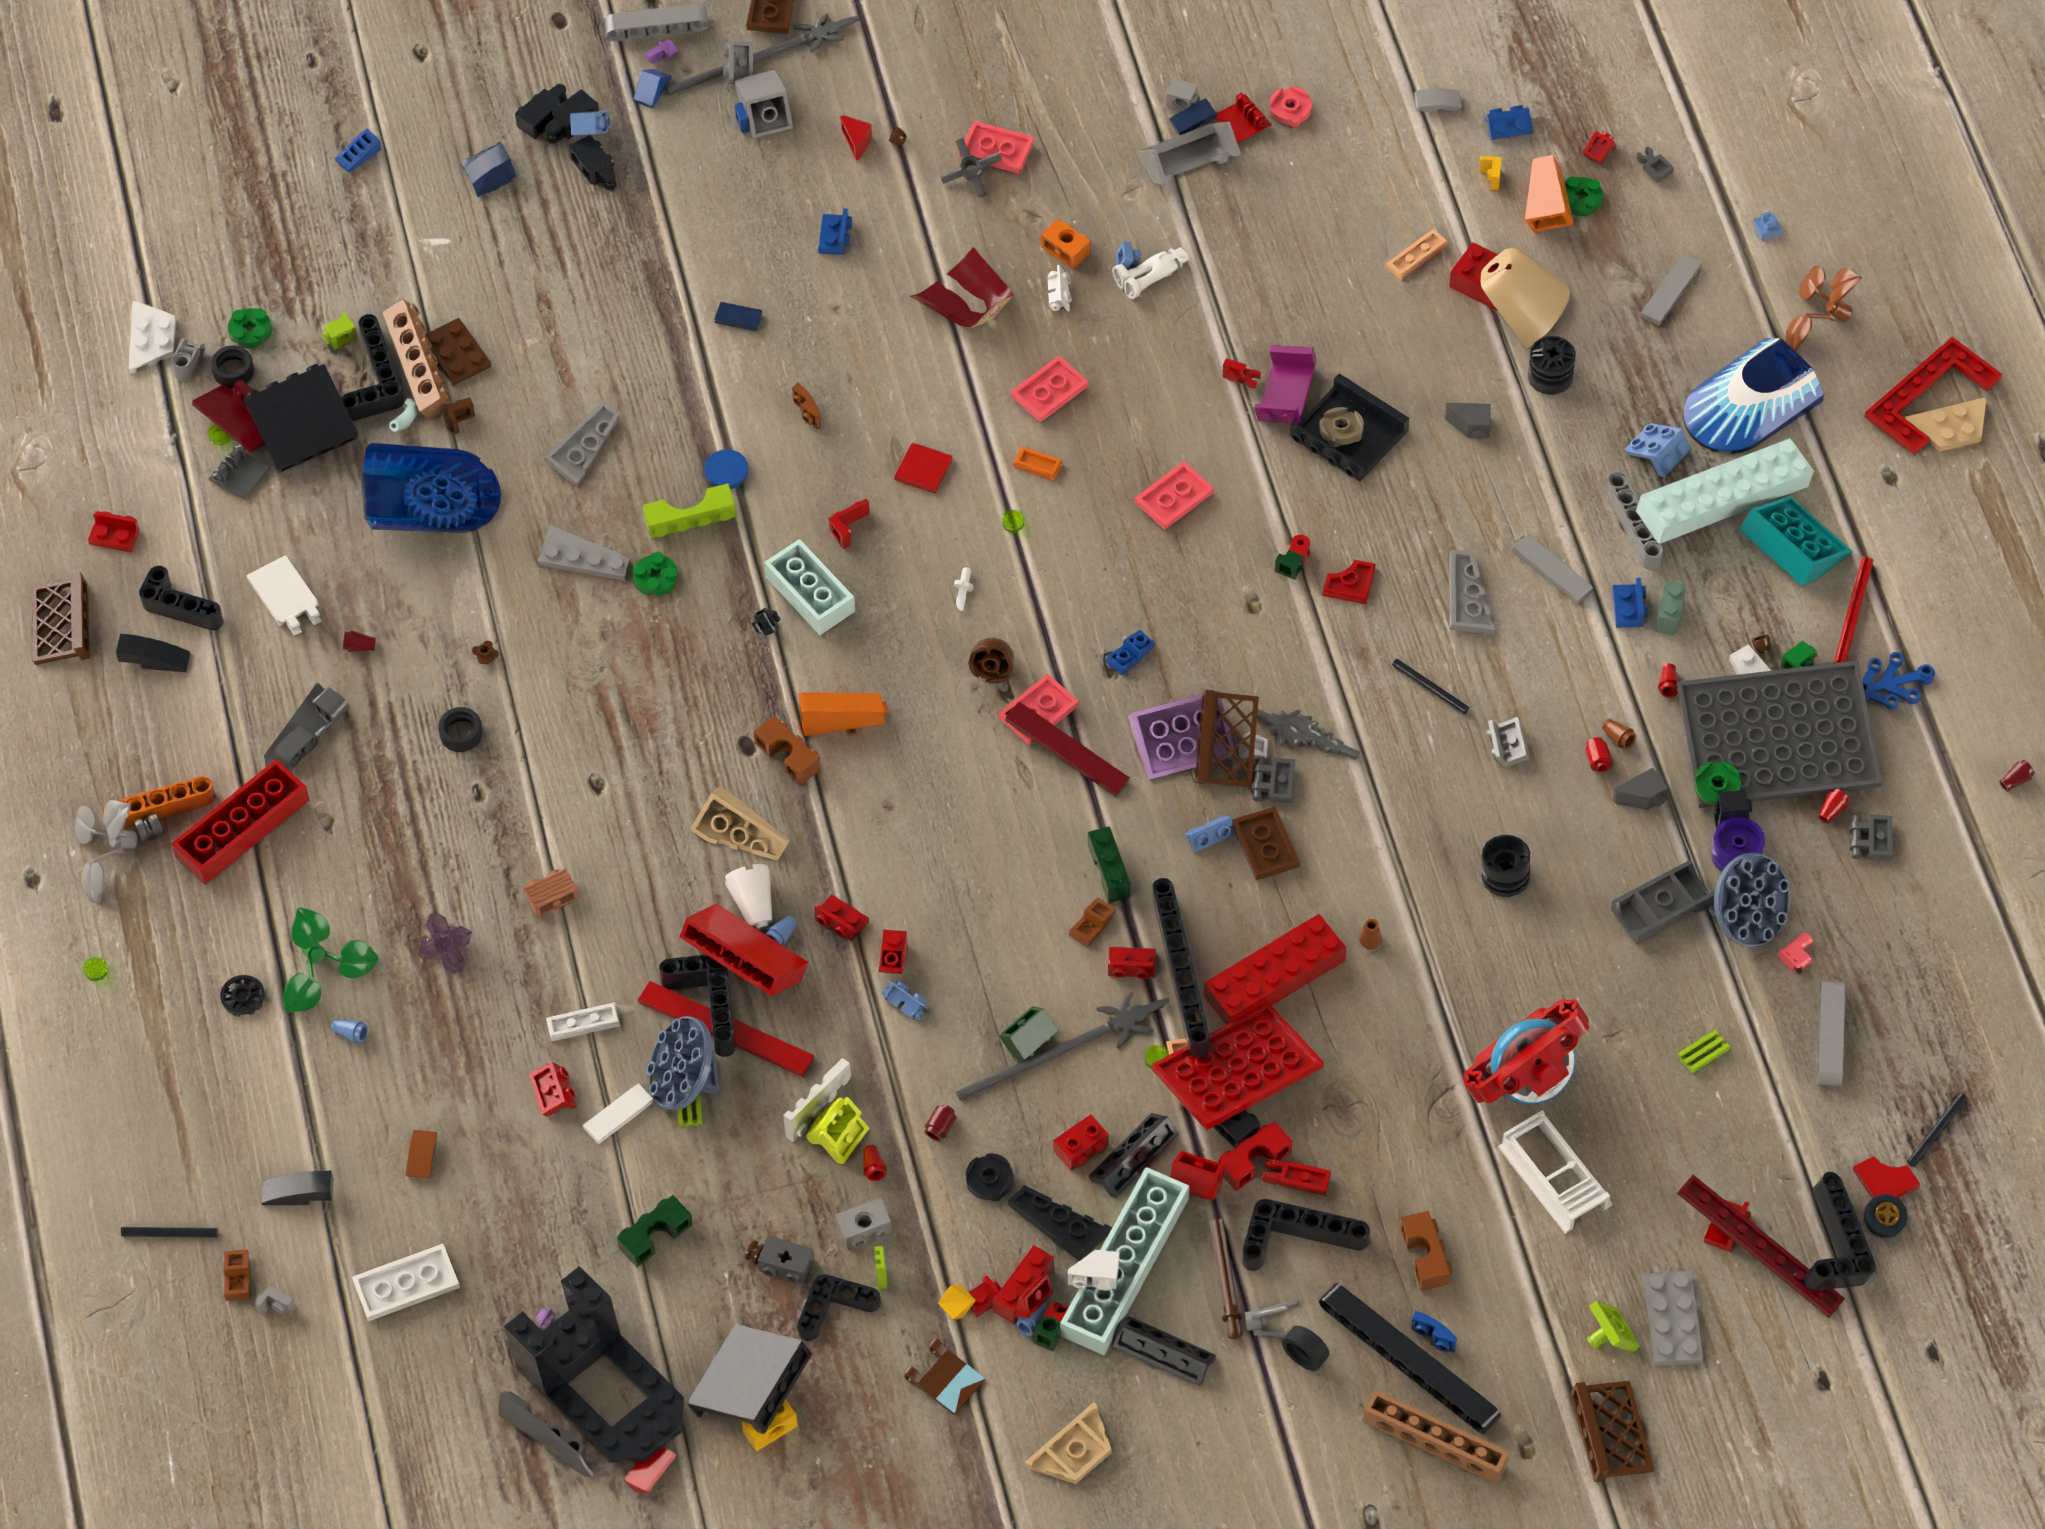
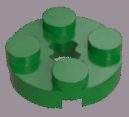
M1574 176L1567 178L1565 187L1572 215L1587 216L1591 214V211L1598 210L1601 207L1603 191L1598 180ZM1578 194H1584L1585 196L1583 199H1580Z
M247 308L235 310L232 313V317L228 322V333L230 339L236 342L238 346L255 348L262 345V341L266 338L269 339L271 336V321L264 309ZM247 326H255L252 327L251 331H247L246 328Z
M655 552L642 558L633 567L634 584L645 595H649V593L656 594V596L665 595L671 592L677 584V566L670 558L660 552ZM658 572L660 577L654 576L651 578L652 573Z
M1708 762L1696 774L1695 792L1703 802L1715 807L1718 792L1740 790V774L1734 766L1727 762ZM1712 781H1723L1722 787H1714V783Z

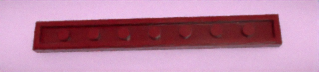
M1692 1174L1677 1192L1681 1198L1828 1318L1844 1301L1845 1298L1834 1289L1821 1291L1810 1289L1804 1281L1806 1273L1810 1270L1695 1175Z

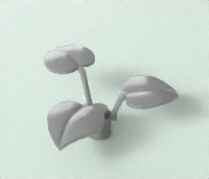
M118 800L107 802L103 813V822L107 826L106 831L95 829L97 816L92 808L81 806L77 811L75 833L80 843H90L94 833L109 836L110 846L116 849L94 858L92 864L86 863L83 868L81 878L83 890L95 903H101V894L105 883V870L99 861L115 854H122L123 849H134L137 845V835L134 831H122L131 807L129 803Z

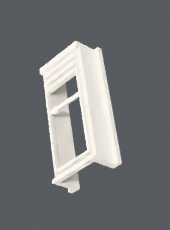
M1543 1110L1503 1133L1502 1144L1498 1146L1499 1150L1565 1234L1573 1230L1576 1218L1599 1204L1604 1210L1612 1206L1613 1203L1610 1201L1608 1192L1604 1191L1545 1116ZM1536 1126L1542 1130L1567 1162L1566 1166L1546 1178L1516 1141L1517 1137ZM1567 1169H1572L1581 1182L1559 1195L1548 1181Z

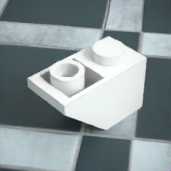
M1094 1250L1068 1269V1285H1073L1077 1288H1085L1086 1286L1097 1287L1100 1290L1116 1289L1120 1263L1119 1252Z

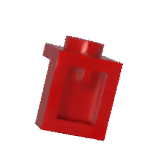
M1595 131L1582 153L1602 165L1611 148L1615 149L1617 145L1613 140L1614 137L1609 133L1603 131L1601 134Z
M987 1274L982 1277L983 1283L969 1291V1294L976 1300L970 1308L976 1317L993 1308V1299L1001 1289L995 1279L991 1280Z

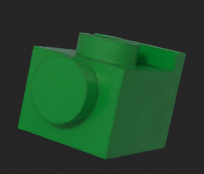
M1802 640L1783 655L1781 668L1790 669L1813 666L1814 658L1817 657V651Z

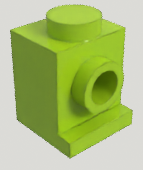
M345 312L341 313V318L325 325V331L321 333L326 344L330 343L334 351L358 340L355 326Z

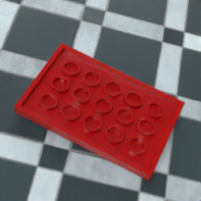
M1268 1002L1210 1033L1209 1052L1205 1056L1195 1057L1190 1054L1188 1046H1185L1153 1063L1152 1071L1207 1131L1322 1069L1324 1061Z

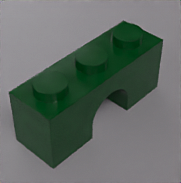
M1110 826L1089 831L1088 848L1094 865L1098 864L1101 884L1108 903L1130 898V881Z
M674 1195L668 1199H663L657 1204L655 1209L643 1214L630 1228L626 1227L620 1232L617 1237L618 1247L638 1267L655 1254L654 1242L649 1238L651 1234L656 1231H666L675 1239L693 1225L691 1213Z

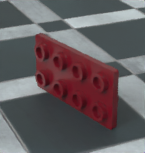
M242 380L234 383V391L223 384L192 400V405L237 443L244 446L248 452H253L265 445L247 406L244 407L243 405L246 394L254 390Z

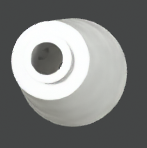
M754 864L753 869L746 870L745 867H741L725 876L726 880H724L725 885L746 922L759 931L768 929L772 923L770 871L768 866L765 864Z

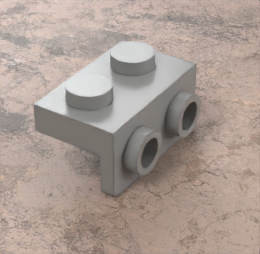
M729 38L727 44H724L723 56L727 57V65L723 67V77L727 78V84L735 85L734 80L753 75V42L734 41V38Z
M1519 717L1500 724H1496L1493 719L1488 721L1490 729L1487 730V733L1494 746L1491 751L1496 762L1499 761L1504 768L1530 759L1522 721Z

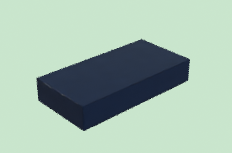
M1205 98L1170 117L1169 120L1176 132L1181 135L1216 118L1217 114Z
M720 302L714 319L717 324L757 332L763 314L760 309Z

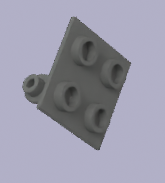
M239 444L234 446L233 451L225 457V460H222L221 465L213 471L209 480L245 499L268 472L270 467L245 454V447Z

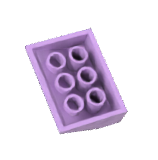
M1202 695L1128 715L1132 733L1149 780L1196 767ZM1218 698L1217 707L1224 714L1225 710L1222 699ZM1216 713V719H1218L1220 715ZM1220 719L1215 725L1216 731L1221 736L1230 730L1223 719ZM1230 732L1223 739L1232 749L1234 743ZM1216 735L1214 737V742L1218 740ZM1221 741L1214 745L1213 752L1219 759L1229 752ZM1230 753L1223 760L1232 758L1233 756Z

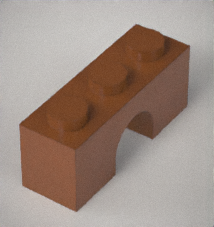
M773 716L754 731L755 744L769 757L780 751L790 753L784 759L785 772L798 785L801 786L821 770L819 754L814 749L810 750L799 735L795 736L784 721H779Z
M1429 1211L1401 1217L1400 1230L1406 1248L1420 1247L1428 1252V1255L1415 1259L1414 1272L1420 1290L1424 1291L1448 1285L1453 1271L1450 1261H1446L1444 1257L1446 1253L1444 1242L1442 1239L1439 1240L1437 1236L1438 1225L1436 1219H1431Z

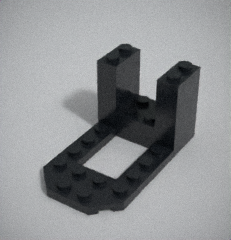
M578 1266L561 1280L569 1310L542 1331L523 1311L504 1325L516 1368L610 1463H620V1460H633L634 1463H645L682 1432L684 1396L621 1335L611 1296ZM603 1355L647 1397L612 1427L568 1384Z

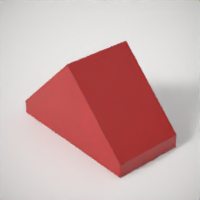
M842 115L840 116L841 131L855 160H859L872 139V126L870 123Z

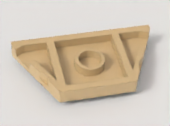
M1986 398L1906 416L1905 419L1929 436L1931 446L1939 452L1981 442Z
M1093 1402L1026 1460L1025 1466L1028 1469L1073 1484H1077L1111 1454V1446L1106 1437L1097 1404Z

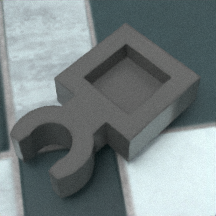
M1647 146L1645 148L1647 156L1642 155L1640 152L1637 153V161L1644 164L1643 170L1656 183L1673 173L1674 167L1661 154L1655 157L1650 147Z

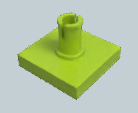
M1595 1301L1589 1306L1601 1326L1599 1330L1587 1337L1594 1349L1598 1350L1599 1347L1609 1340L1613 1346L1635 1352L1641 1347L1617 1307L1600 1301Z

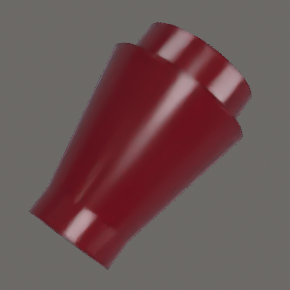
M352 630L344 633V650H348V652L375 651L376 637H370Z
M2026 760L2017 761L2008 773L1999 780V783L2008 792L2012 788L2032 780L2035 772Z

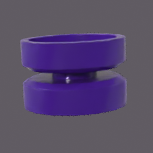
M1731 817L1720 823L1714 833L1711 849L1712 861L1716 868L1722 872L1734 858L1743 854H1763L1765 836L1761 827L1753 820L1744 817Z

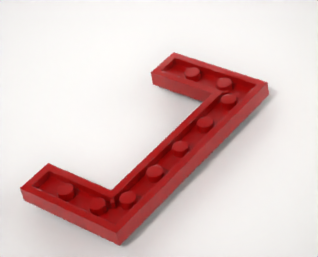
M1951 337L1865 412L1864 417L1915 456L1929 443L1930 437L1900 415L1905 408L1952 367H1955L1986 392L2002 379V373L1954 337Z

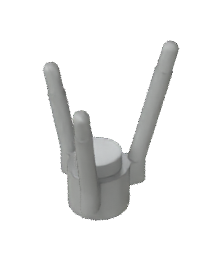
M1294 1299L1260 1310L1245 1312L1247 1331L1253 1330L1254 1336L1267 1335L1284 1338L1288 1334L1287 1332L1264 1330L1261 1328L1266 1326L1265 1316L1285 1311L1289 1306L1297 1304L1298 1300Z

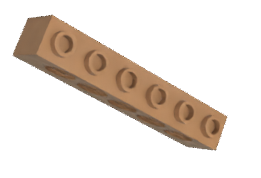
M402 299L383 311V315L418 410L425 417L432 420L446 411L445 406L451 404L449 400L451 396L446 387H444V377L437 368L438 361L431 352L432 344L424 333L426 328L418 317L420 314L415 304H410L405 299Z
M1374 1390L1364 1409V1423L1494 1484H1498L1508 1465V1451L1377 1390Z

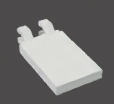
M286 555L246 575L248 582L279 626L286 624L293 636L302 632L296 617L305 613L313 626L321 622L320 614L316 609L319 606L317 599Z

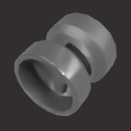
M156 813L149 815L147 819L134 821L141 842L149 840L151 836L155 835L158 837L164 834Z

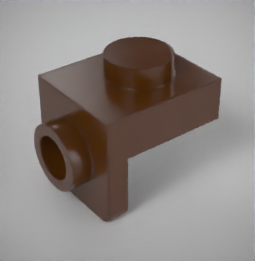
M470 397L457 400L455 403L445 406L447 415H444L445 423L448 428L452 427L455 434L459 433L458 422L475 417L474 406Z

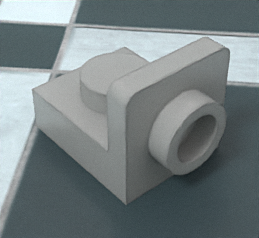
M270 1285L256 1299L258 1313L262 1316L265 1315L270 1306L280 1314L286 1313L290 1316L297 1309L293 1298Z

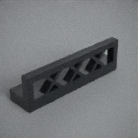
M1151 1113L1088 1177L1092 1182L1103 1184L1109 1195L1117 1198L1179 1133L1168 1116Z
M1130 1316L1119 1325L1112 1347L1199 1386L1204 1381L1208 1367L1216 1358V1355Z

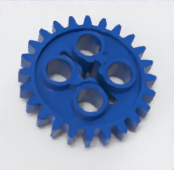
M431 470L430 475L423 471L422 476L416 474L414 479L410 478L409 484H406L403 497L405 499L404 505L408 506L407 511L414 512V518L420 516L421 523L427 520L429 521V526L436 523L438 528L441 527V524H444L446 528H449L451 523L455 527L458 526V522L465 524V520H470L471 514H474L477 499H475V493L471 492L472 487H466L467 481L459 482L460 476L452 478L450 472L447 475H443L441 470L439 474H435Z

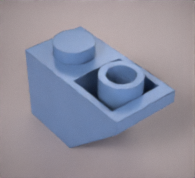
M608 111L570 114L571 135L609 132L608 128L611 126V119Z

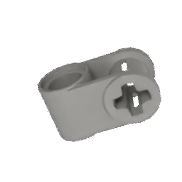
M181 339L171 360L177 380L187 381L193 377L194 372L204 357L205 345L203 343L194 344L188 342L187 339Z

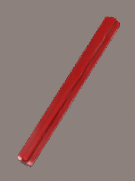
M1866 556L1862 557L1834 663L1847 662L1873 565V559Z

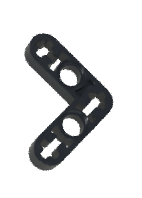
M826 1274L817 1276L813 1281L797 1324L798 1335L805 1341L816 1339L831 1302L866 1312L876 1311L881 1306L880 1292L873 1287ZM828 1283V1287L824 1289L823 1297L820 1296V1286ZM849 1288L853 1290L854 1294L850 1298H844L840 1295L841 1291ZM858 1292H861V1297L859 1296V1301H857ZM870 1296H873L874 1300H872L870 1304L866 1303V1299H869ZM813 1303H820L823 1306V1309L817 1313L812 1312L809 1308ZM809 1318L813 1319L812 1329H810L808 1332H805L804 1328L808 1327L810 1322Z

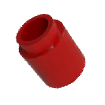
M1600 737L1587 741L1585 752L1591 769L1596 772L1607 771L1613 764L1607 743Z

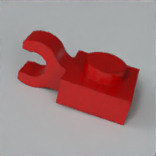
M1228 358L1223 363V378L1242 384L1245 381L1246 385L1250 388L1257 387V381L1252 380V378L1260 380V371L1247 369L1246 364Z

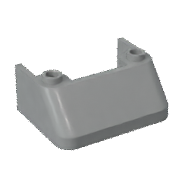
M1230 122L1211 123L1137 151L1138 157L1154 184H1159V186L1171 183V178L1180 173L1209 162L1216 161L1217 165L1229 161V156L1241 154Z

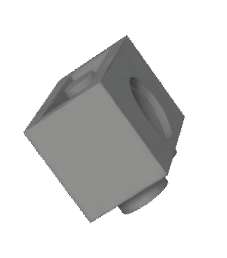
M881 1198L836 1214L837 1227L847 1249L861 1247L868 1241L883 1239L892 1233L891 1220ZM864 1223H867V1224L870 1225V1226L865 1227V1228L860 1227V1225H861V1224H864Z

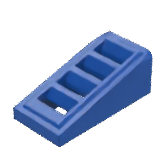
M367 128L335 157V161L347 172H351L382 150L380 140Z

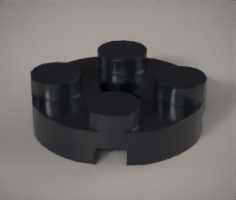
M988 1153L986 1156L974 1158L967 1166V1189L980 1199L994 1202L999 1201L1012 1188L1014 1181L1013 1171L1008 1160L1001 1155ZM994 1173V1180L987 1181L984 1175Z

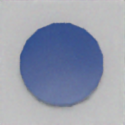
M731 449L714 452L705 462V477L711 485L719 486L728 483L730 489L739 487L748 476L747 460L740 452Z

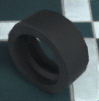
M236 345L225 346L219 349L212 357L211 369L213 377L220 385L225 384L229 388H234V383L239 380L247 383L254 374L252 357L248 350ZM236 359L245 363V367L237 373L227 374L220 371V367L229 360Z
M466 707L450 709L442 715L438 724L442 744L449 750L465 752L477 746L482 739L483 729L481 720L472 709ZM458 721H467L474 726L473 732L463 738L449 736L447 729Z
M1293 1326L1281 1342L1287 1355L1307 1370L1317 1371L1330 1355L1329 1349L1323 1340L1303 1326Z

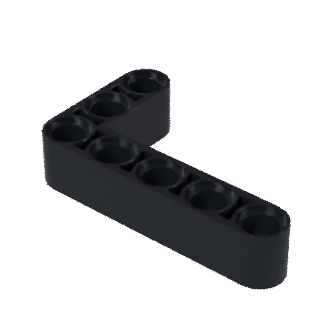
M372 314L363 315L358 323L361 338L377 385L352 391L341 396L352 421L400 408L404 403L401 384L378 319Z
M708 955L663 960L659 964L660 981L663 987L673 990L708 986L714 1049L716 1054L721 1057L731 1056L735 1052L736 1045L728 968Z
M1826 1172L1814 1186L1813 1194L1839 1258L1818 1260L1804 1277L1805 1284L1814 1291L1864 1285L1876 1270V1263L1842 1179L1834 1172Z
M1261 1199L1256 1202L1243 1246L1242 1263L1250 1271L1259 1270L1263 1266L1272 1231L1360 1251L1369 1244L1370 1228L1366 1222L1270 1199ZM1261 1212H1268L1269 1215L1263 1216V1215H1260V1213H1261ZM1290 1217L1293 1220L1285 1221L1283 1218ZM1307 1223H1315L1316 1226L1310 1227ZM1332 1228H1337V1229H1339L1340 1231H1339V1232H1333V1231H1331L1330 1229H1332ZM1262 1233L1264 1236L1257 1237L1254 1234ZM1359 1233L1362 1234L1363 1237H1355L1354 1234ZM1249 1254H1256V1255H1258V1257H1256V1258H1251V1257H1249L1248 1255H1249Z

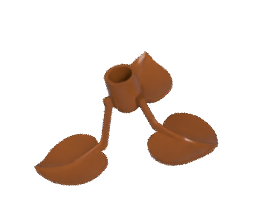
M1813 266L1800 285L1799 295L1804 300H1810L1817 293L1828 301L1826 311H1828L1829 315L1806 313L1804 316L1797 315L1790 322L1786 331V344L1792 353L1796 354L1799 346L1809 335L1812 329L1811 318L1830 319L1831 321L1837 318L1842 322L1850 318L1852 307L1842 302L1841 299L1862 279L1861 276L1849 268L1841 269L1831 281L1830 286L1832 290H1830V296L1828 297L1819 290L1826 280L1825 271L1819 266Z

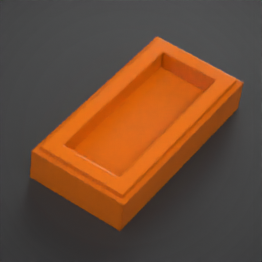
M1024 446L1021 447L1013 462V467L1051 481L1055 480L1063 465V460Z

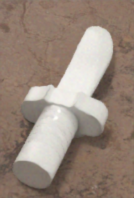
M967 567L962 569L961 579L955 580L954 587L959 589L956 599V606L959 611L964 609L967 591L972 592L974 587L973 584L969 583L971 569Z

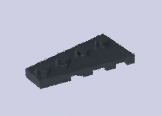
M1025 1185L1008 1200V1206L1078 1261L1085 1258L1112 1230L1111 1226L1107 1224L1103 1226L1086 1214L1082 1216L1072 1211V1208L1065 1204L1061 1206L1053 1202L1052 1198Z

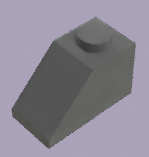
M1446 403L1445 419L1467 438H1490L1491 404Z
M1651 768L1614 789L1613 801L1615 804L1648 810L1654 806L1662 805L1667 800L1668 786L1657 772Z

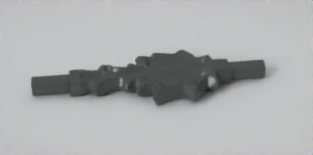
M1258 709L1257 719L1271 726V734L1277 735L1279 744L1287 742L1295 750H1298L1299 744L1307 748L1308 743H1310L1312 746H1321L1326 753L1331 750L1337 755L1341 753L1356 760L1359 756L1360 751L1344 745V742L1339 739H1333L1334 734L1332 732L1321 733L1319 728L1314 729L1319 722L1311 721L1312 716H1302L1300 710L1290 714L1281 711L1279 715L1274 713L1271 715Z

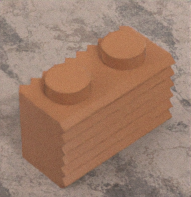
M566 868L553 870L547 877L540 880H531L523 887L525 897L537 918L579 899L577 887Z

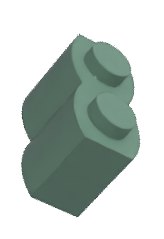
M1668 581L1665 584L1662 602L1658 610L1657 632L1674 635L1677 632L1684 607L1685 584Z

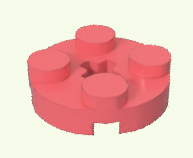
M1289 87L1286 90L1281 88L1271 96L1270 116L1282 124L1298 127L1311 115L1312 102L1310 96L1301 88ZM1295 104L1294 108H1288V107L1286 106V105Z

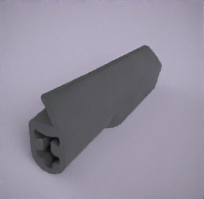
M316 683L264 754L266 767L277 759L289 771H292L316 747L319 737L350 709L348 702L330 687L324 689L319 683Z
M502 1391L498 1407L501 1418L544 1445L548 1453L583 1476L592 1477L594 1475L584 1462L586 1458L584 1446L577 1437L560 1426H546L532 1414L531 1406L528 1402L511 1391Z

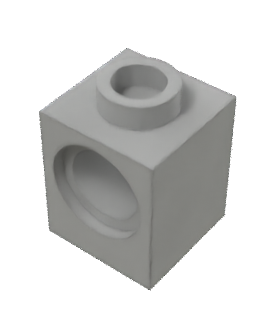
M1173 78L1166 94V107L1183 111L1198 103L1200 94L1197 93V84Z

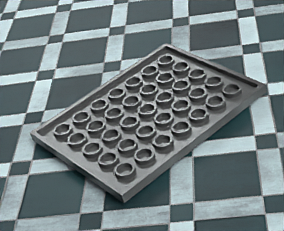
M1858 661L1677 682V692L1694 786L1696 774L1704 764L1708 762L1720 763L1722 761L1731 764L1738 770L1741 781L1740 790H1746L1747 799H1751V802L1824 794L1833 791L1835 788L1841 791L1882 787V778ZM1712 781L1714 783V787H1722L1723 781ZM1696 793L1698 808L1713 807V805L1703 802Z

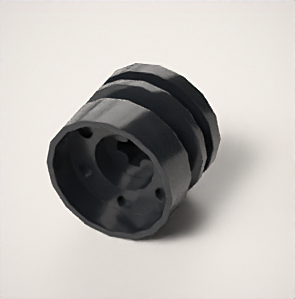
M1547 336L1537 340L1531 347L1527 378L1530 385L1536 391L1555 395L1564 392L1572 384L1576 352L1568 340L1559 336Z
M1500 835L1486 842L1482 849V881L1488 891L1497 896L1511 897L1520 894L1530 882V850L1521 838L1513 835Z

